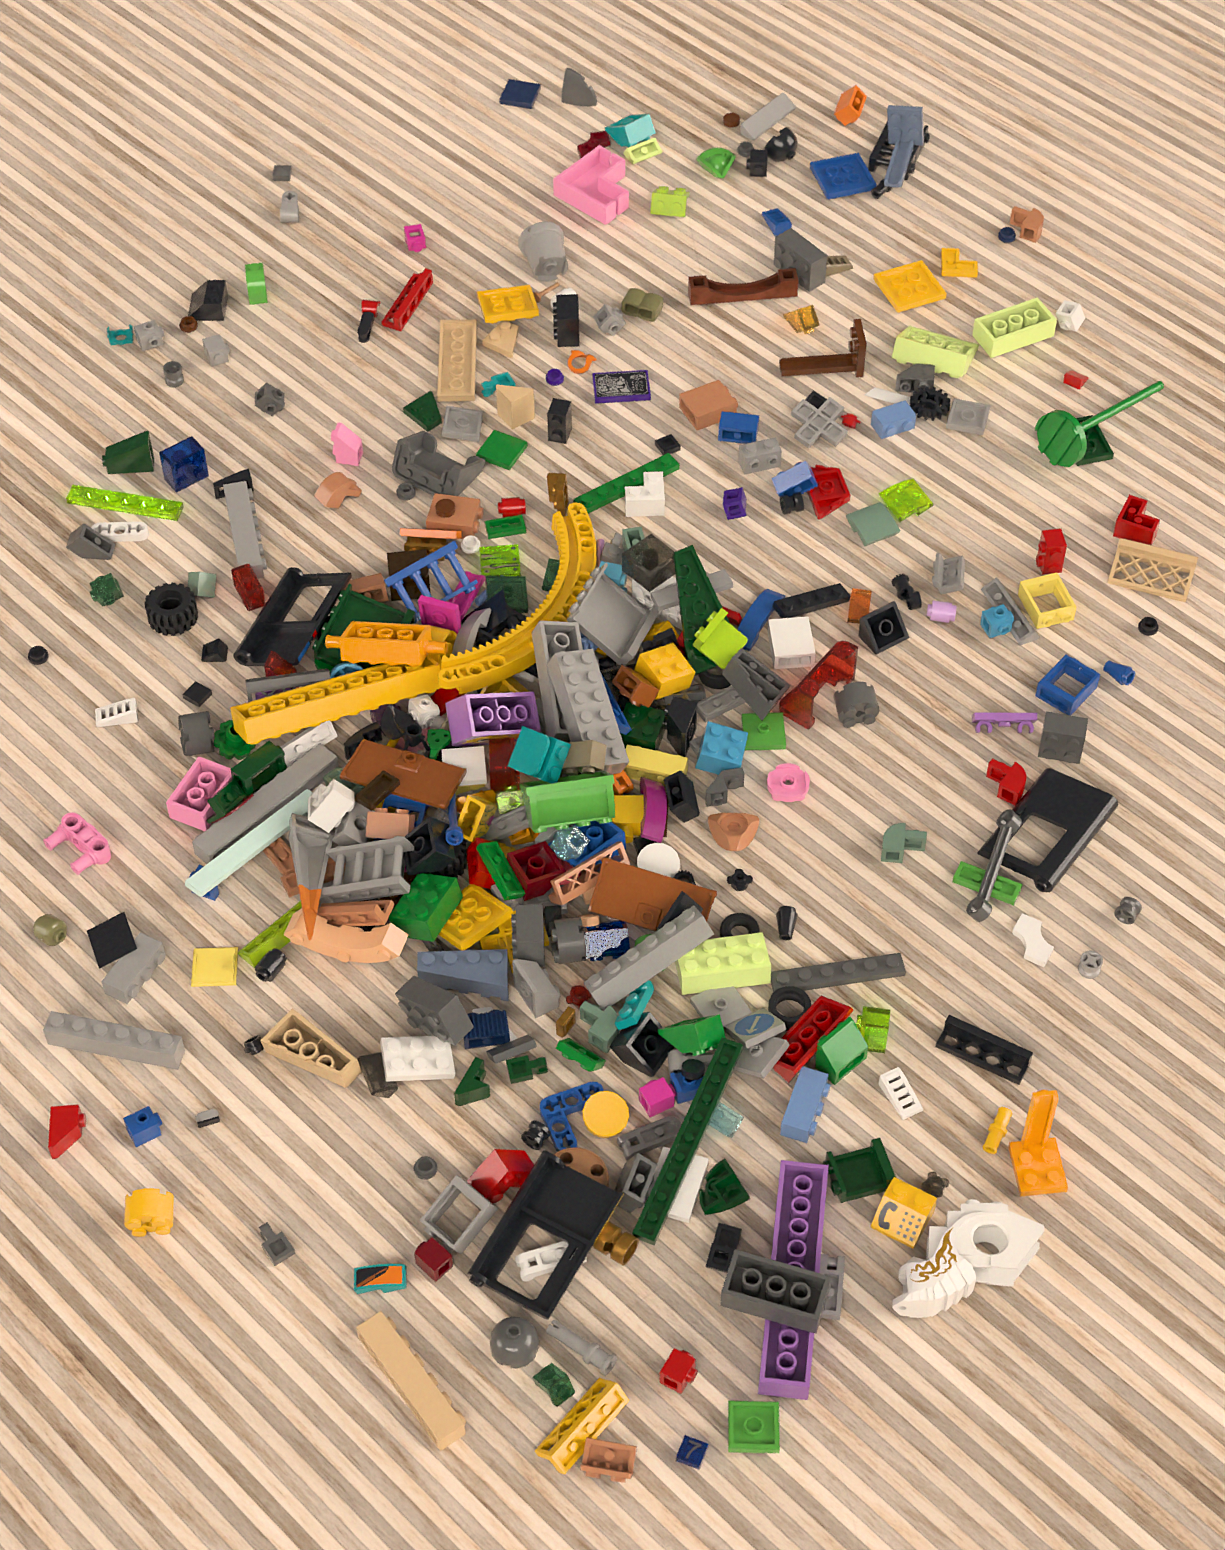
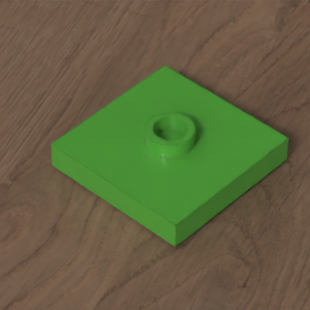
M783 712L769 713L762 721L756 713L742 714V731L748 732L745 750L786 749Z
M728 1401V1452L779 1453V1402Z

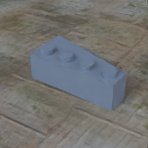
M507 949L417 952L418 978L445 990L455 989L463 994H468V992L481 994V997L486 998L494 996L509 1002Z

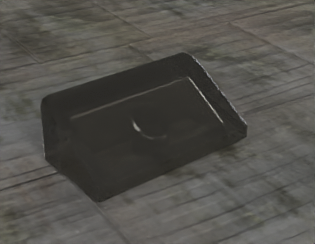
M382 1052L363 1055L357 1058L372 1096L390 1098L398 1090L396 1081L386 1082Z

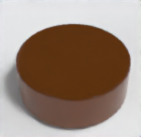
M727 113L723 116V124L730 128L737 127L740 124V116L736 113Z
M441 499L436 503L435 507L438 516L447 518L455 513V503L452 500Z

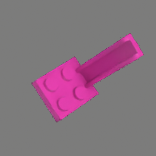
M466 571L465 574L470 583L474 580L478 581V584L474 585L476 589L468 594H465L463 591L449 599L448 602L421 595L418 599L421 624L448 629L458 634L464 616L486 580L485 576ZM460 581L459 584L457 585V587H456V589L454 590V592H455L456 590H458V589L464 587V586L462 585L461 581Z

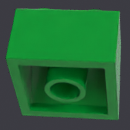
M720 1014L683 1020L658 1029L659 1035L682 1054L692 1052V1056L717 1049L721 1038H726Z

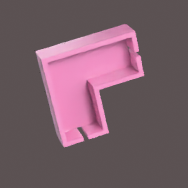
M600 145L553 179L554 196L607 225L616 218V215H620L629 208V191L615 184L625 177V159L614 153L611 155V151Z

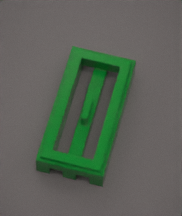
M523 515L484 521L488 539L526 533Z

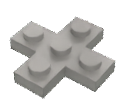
M830 397L819 409L803 399L791 412L794 418L804 424L795 433L794 438L807 448H810L821 436L836 447L848 432V430L835 422L844 412V407Z

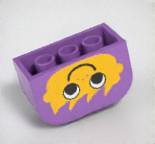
M534 692L465 694L445 704L452 746L455 747L516 742L522 726L541 733Z

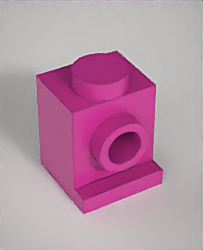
M422 225L405 226L404 237L408 250L420 252L422 249H425L426 241ZM418 232V235H415V236H410V234H409V233Z

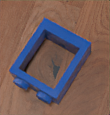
M1065 655L1038 683L1036 697L1064 714L1071 716L1098 687L1100 674L1078 660ZM1064 673L1086 685L1075 697L1053 685Z

